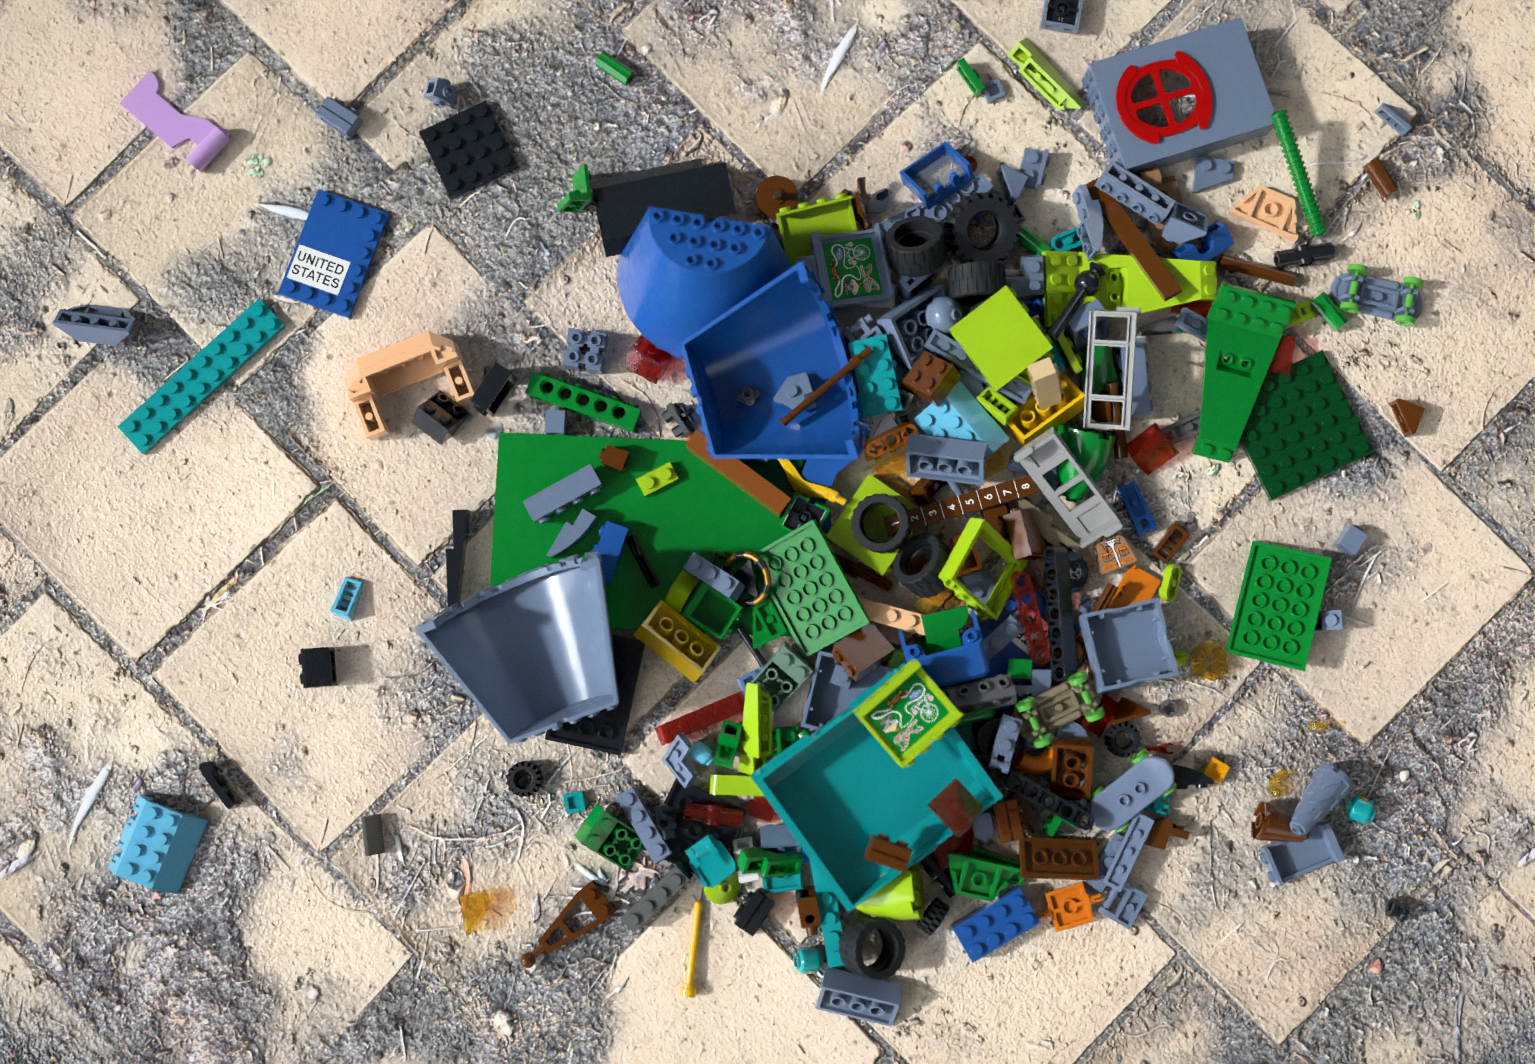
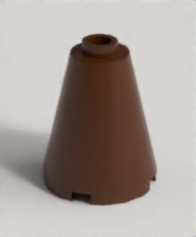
M1262 801L1257 805L1253 814L1257 816L1256 822H1251L1252 838L1261 841L1300 843L1309 838L1310 831L1304 835H1297L1291 831L1289 824L1292 815L1268 802Z

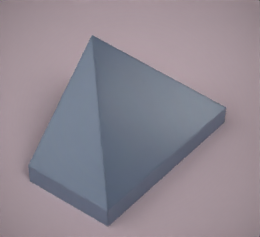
M1382 103L1374 111L1378 117L1401 136L1412 128L1402 108Z
M1004 164L1000 166L996 174L1008 204L1013 205L1018 200L1028 176Z

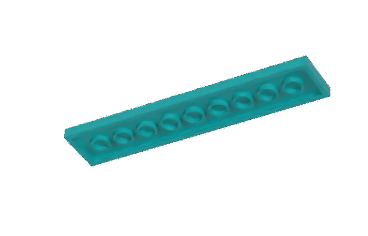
M258 298L117 427L142 454L146 455L286 326Z

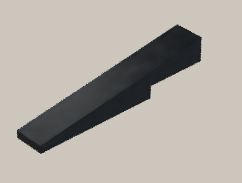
M468 509L452 510L453 548L446 549L448 607L455 603L460 605L471 511Z

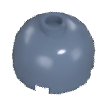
M936 297L927 306L926 322L933 330L936 329L944 335L951 334L948 329L964 318V309L952 297Z

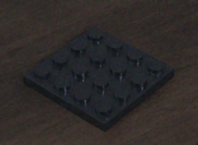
M487 100L419 131L451 200L519 168Z
M676 778L664 804L670 805L676 811V837L666 840L673 854L664 860L675 865L681 861L690 872L694 873L689 864L690 859L685 851L708 834H712L716 840L721 841L729 850L747 810L692 784L690 787L684 788Z

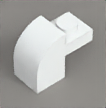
M752 836L733 840L736 864L741 848L754 847ZM737 865L739 883L759 880L758 873L742 874Z

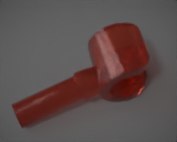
M1164 742L1160 746L1144 747L1148 751H1161L1163 754L1174 753L1166 751L1167 745H1173L1172 743Z

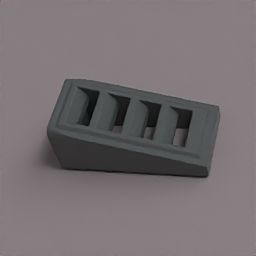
M1175 315L1141 326L1137 329L1136 336L1173 334L1178 329L1175 326L1177 317Z

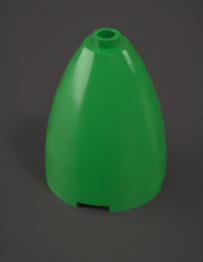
M1059 424L1057 433L1096 484L1108 464L1116 436L1110 434V436L1106 437V433L1102 431L1086 429L1080 426L1067 428L1068 425ZM1068 458L1056 466L1059 487L1079 475V472ZM1083 479L1063 492L1062 495L1066 497V501L1077 503V500H1082L1090 492L1091 488Z

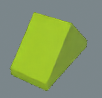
M682 570L671 586L664 602L681 613L699 579Z

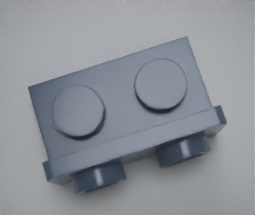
M1025 147L1019 169L1020 173L1028 176L1024 187L1038 190L1040 185H1044L1046 174L1043 173L1044 168L1049 166L1051 156H1048L1049 149H1045L1042 152Z

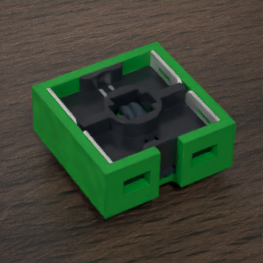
M797 490L779 527L792 532L807 522L816 519L821 529L831 507L819 501L814 503L810 501V496Z

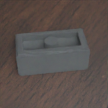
M374 814L362 817L365 856L385 852L381 815Z

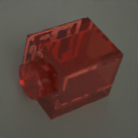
M754 796L753 799L749 798L746 810H749V816L768 822L772 821L775 811L766 798Z

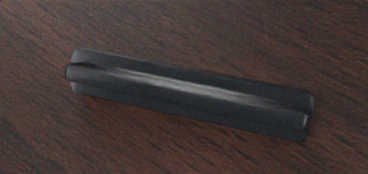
M635 535L627 537L626 542L651 588L657 587L660 582Z

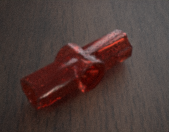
M686 802L683 820L704 822V824L712 826L742 827L744 810L724 808V806L716 804L702 805Z

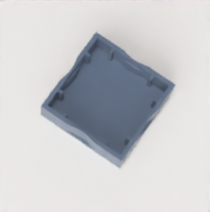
M1159 598L1132 603L1117 609L1109 608L1086 613L1078 617L1097 694L1179 675L1173 649L1167 638L1166 623Z
M818 651L800 727L818 730L847 709L850 701L894 669L880 666L857 682L852 678L849 689L829 683L835 665H842L835 661L832 653Z

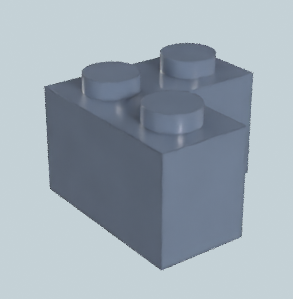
M1020 255V275L1006 276V286L1014 289L1017 294L1016 297L1044 295L1042 255Z

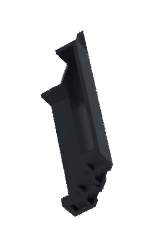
M699 158L591 180V188L593 190L606 257L620 255L649 207L704 215V219L708 222L714 221L716 217L736 214L726 162L707 166V164L703 165L702 159Z

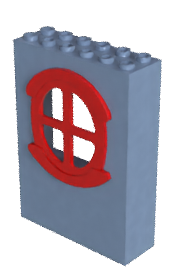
M1241 17L1092 62L1082 78L1083 88L1087 89L1088 103L1095 112L1093 114L1095 123L1099 124L1100 138L1106 145L1105 152L1107 158H1110L1135 176L1141 170L1154 167L1162 168L1266 136L1275 127L1272 124L1273 119H1270L1271 114L1275 112ZM1169 70L1180 73L1190 81L1191 86L1166 93L1159 76V71ZM1145 75H1151L1158 96L1133 103L1131 93L1134 86ZM1193 94L1196 98V103L1192 113L1184 121L1177 123L1169 101ZM1160 104L1165 113L1168 126L1155 127L1148 125L1137 117L1136 111Z

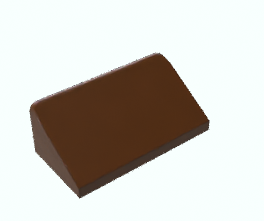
M921 478L912 486V489L925 504H929L948 485V482Z

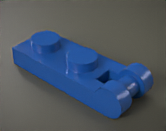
M1136 481L1116 489L1132 521L1137 536L1140 538L1146 532L1157 530V525ZM1145 519L1147 524L1142 526L1140 520Z

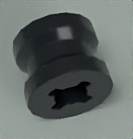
M1391 898L1386 905L1385 915L1395 917L1397 921L1404 922L1409 915L1410 905L1400 903L1396 898Z

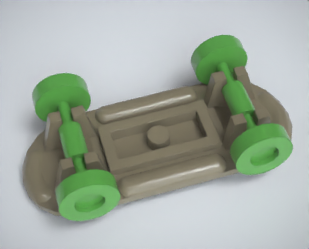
M1080 671L1071 675L1067 681L1035 697H1027L1017 702L1012 717L1022 720L1019 734L1026 738H1034L1033 743L1035 747L1040 748L1053 741V737L1049 732L1085 715L1088 722L1099 720L1105 715L1103 707H1098L1102 699V693L1097 694L1093 676L1087 674L1086 671Z

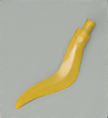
M778 459L795 492L798 490L810 497L823 498L832 503L837 502L843 506L845 505L847 499L838 495L839 492L805 481L788 459Z

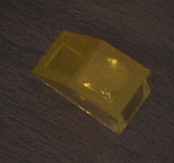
M486 889L464 893L459 896L466 936L474 932L489 910L491 898L489 893L486 894Z

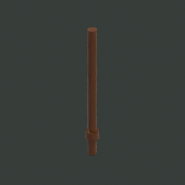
M868 346L858 355L855 354L849 359V363L784 416L780 423L785 427L852 369L858 368L863 364L862 361L873 353V350Z

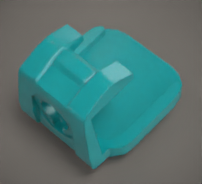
M708 834L685 851L690 859V867L705 887L713 888L735 872V860L721 841L716 840L712 834Z

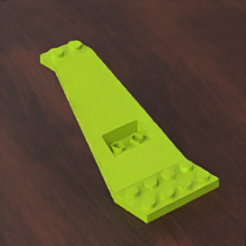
M1042 252L1045 328H1050L1051 323L1057 320L1076 291L1074 286L1075 278L1081 272L1090 270V262L1101 265L1106 274L1100 277V290L1093 296L1085 297L1079 307L1087 302L1098 299L1105 310H1116L1117 306L1141 307V313L1196 300L1214 301L1217 294L1216 261L1160 258L1182 288V293L1164 301L1132 256L1097 253L1091 261H1088L1084 252ZM1109 317V321L1124 317Z

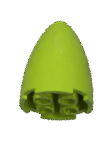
M914 863L906 869L905 873L899 874L855 907V909L869 915L887 919H923L924 915L921 913V908L925 906V895L922 877H920V873L916 870V868H919V864Z

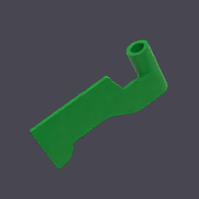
M967 605L921 615L929 655L962 646L958 629L962 628L967 621ZM980 678L973 679V680L966 681V682H962V683L975 682L976 680H978V679H980ZM990 709L963 715L960 717L961 721L955 727L990 720L992 715H995V710Z

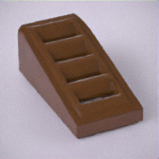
M1173 521L1151 553L1167 564L1190 536V533ZM1173 531H1178L1182 536L1179 538ZM1169 536L1177 540V543L1174 544L1168 539ZM1165 542L1173 547L1172 550H1169L1163 544ZM1161 548L1165 552H1167V557L1160 553L1158 550Z

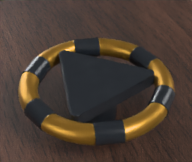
M736 552L726 560L722 570L729 574L731 565L736 560L750 559L732 577L746 586L743 590L744 592L756 598L743 599L739 597L735 603L746 607L756 606L762 603L770 592L771 574L769 568L762 558L752 552ZM754 562L761 569L764 576V585L761 594L759 592L758 581L760 576L758 572L755 570Z

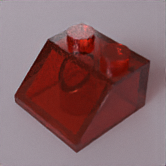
M641 335L630 347L623 367L657 384L674 356H671L670 353L664 350L661 351L655 347V344L647 341Z

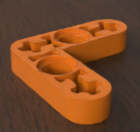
M904 422L867 440L864 444V451L870 457L875 458L901 445H904L906 450L909 436L904 434L906 428L912 429L910 434L918 435L919 432L912 423ZM889 435H894L895 442L891 445L887 444L886 438ZM879 440L882 441L883 445L885 446L884 448L880 445L881 443L879 442ZM872 444H874L875 446H877V447L875 448V450H876L875 452H873L872 450H870V449L872 448V446H871Z

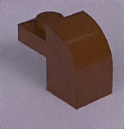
M1167 817L1153 819L1155 822L1144 844L1165 850L1169 835L1188 840L1190 832L1185 831V826L1173 823L1171 827L1173 819Z

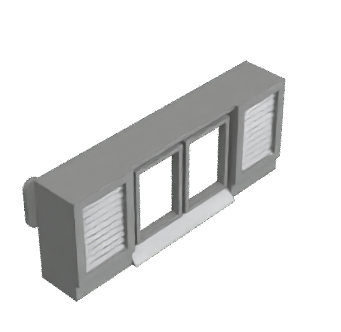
M1054 427L1014 453V460L1020 462L1079 539L1082 549L1101 536L1109 537L1122 528L1120 515L1081 466ZM1068 458L1079 472V475L1054 490L1043 474ZM1084 479L1095 495L1074 509L1069 510L1059 495Z

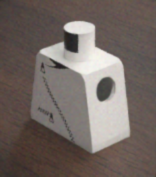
M895 412L865 418L863 413V420L870 422L869 427H872L869 439L904 422H909L907 414L896 417ZM889 435L886 438V443L893 441L895 436ZM874 444L871 445L872 449L875 450L877 446H875Z

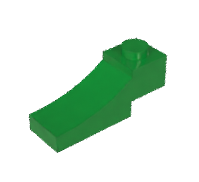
M759 847L741 848L737 865L742 874L761 873L763 878L799 874L803 858L800 854L773 853L761 850Z

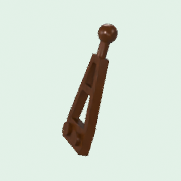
M592 880L575 894L539 939L540 945L532 952L522 954L520 963L523 967L531 968L534 966L536 958L544 951L547 953L554 951L602 924L617 911ZM581 899L596 917V920L572 932L563 918L576 902ZM559 926L566 934V937L550 945L546 939Z

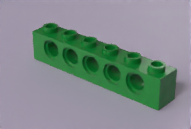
M542 371L532 373L525 392L528 397L635 434L642 415V411L638 409L639 406L631 402H628V405L621 403V399L617 397H604L600 391L585 390L586 387L576 383L574 386L567 384V380L559 377L556 380L552 379L548 373ZM553 385L554 388L550 393L544 392L545 386ZM571 391V397L563 399V392ZM588 397L589 403L581 405V398ZM606 403L607 409L603 412L598 411L599 404ZM619 409L625 410V415L622 418L615 416L616 411Z

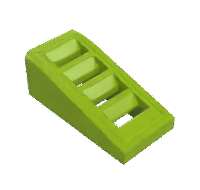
M987 386L976 397V400L1004 426L1018 413V406L999 392L994 391L990 386ZM991 394L992 397L987 401L986 398ZM995 400L998 401L995 405H992Z

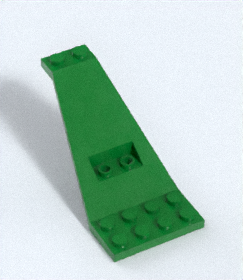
M1225 282L1221 283L1207 315L1199 435L1192 448L1193 454L1227 463L1230 462L1279 341L1297 305L1295 301Z

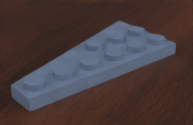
M981 173L974 175L972 181L928 210L925 204L920 202L906 209V211L879 223L880 230L884 232V240H886L885 236L888 229L894 223L901 219L915 216H926L935 219V221L940 223L943 233H945L944 222H947L949 218L946 215L948 211L953 210L952 205L955 202H960L961 197L969 196L970 193H988L994 185Z

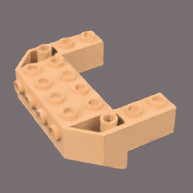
M426 331L356 359L345 385L348 398L354 403L367 438L373 441L390 434L378 404V398L443 372L446 373L456 401L460 405L471 402L470 399L476 390L459 347L452 340Z

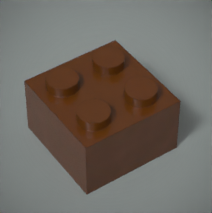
M924 351L902 382L911 393L939 407L961 378V375L953 365Z

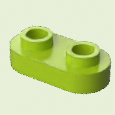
M1170 563L1163 570V581L1159 588V596L1162 601L1173 602L1176 598L1181 578V567L1178 564Z

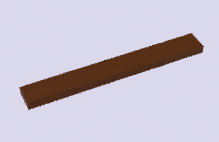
M1098 178L1087 183L1086 186L1091 200H1099L1102 216L1162 299L1167 301L1182 293V288L1119 202L1094 186Z

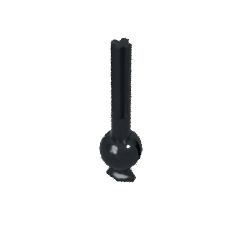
M1090 262V270L1081 272L1075 278V293L1047 333L1051 339H1058L1085 297L1093 296L1100 290V277L1106 274L1101 265Z

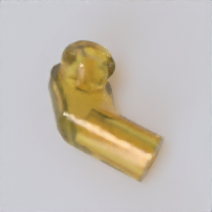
M1285 769L1280 770L1269 779L1268 790L1275 798L1282 795V781L1289 777Z

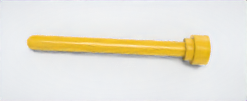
M699 900L694 905L686 982L683 983L680 991V996L688 998L696 997V988L693 981L702 912V902Z

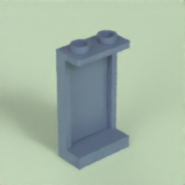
M1325 821L1317 823L1310 830L1309 838L1302 843L1274 841L1259 847L1261 852L1259 857L1269 870L1267 872L1268 878L1271 883L1282 886L1284 885L1283 882L1331 862L1345 860L1330 823Z

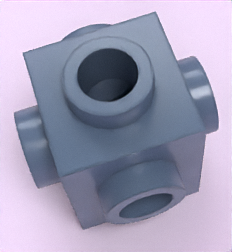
M444 78L428 79L424 98L432 101L433 105L443 108L444 106L452 105L456 98L455 92L457 87L450 84L451 82Z

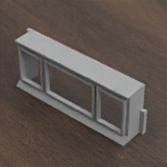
M1117 306L1116 310L1093 309L1089 311L1083 428L1130 431L1134 427V424H1131L1137 317L1141 314V307ZM1097 316L1128 317L1126 341L1096 339ZM1095 346L1126 347L1123 396L1093 394ZM1092 400L1123 402L1122 423L1091 421Z

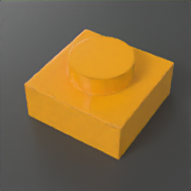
M1211 757L1202 773L1218 784H1221L1230 767Z

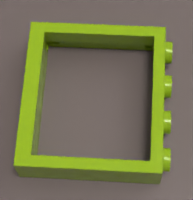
M970 518L938 577L944 582V586L955 592L956 597L967 603V607L975 610L979 618L997 621L1028 561L1015 560L1012 546L986 520ZM978 536L1007 562L986 604H983L956 579Z

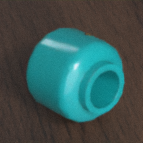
M1356 795L1353 800L1348 799L1345 810L1348 811L1349 819L1361 824H1367L1368 821H1373L1377 807H1374L1372 800Z
M815 947L800 948L793 957L794 968L800 974L818 973L820 966H823L824 963L823 955L819 954Z

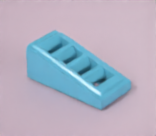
M345 576L331 609V613L334 616L351 621L364 582ZM351 585L357 588L356 590L347 588V586ZM345 592L353 594V597L345 595ZM343 600L349 601L350 604L342 603V601H343ZM340 607L347 609V611H341Z

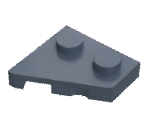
M1197 156L1195 159L1192 193L1230 182L1233 179L1235 161Z

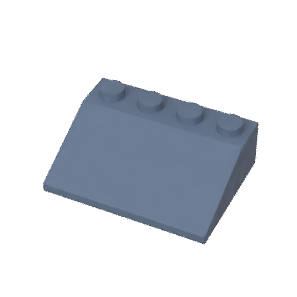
M943 283L927 285L876 320L883 334H887L889 345L909 370L924 351L935 355L934 352L924 347L933 331L932 327L928 326L926 322V309L928 304L934 301V298L948 296ZM946 334L947 337L955 341L952 334Z

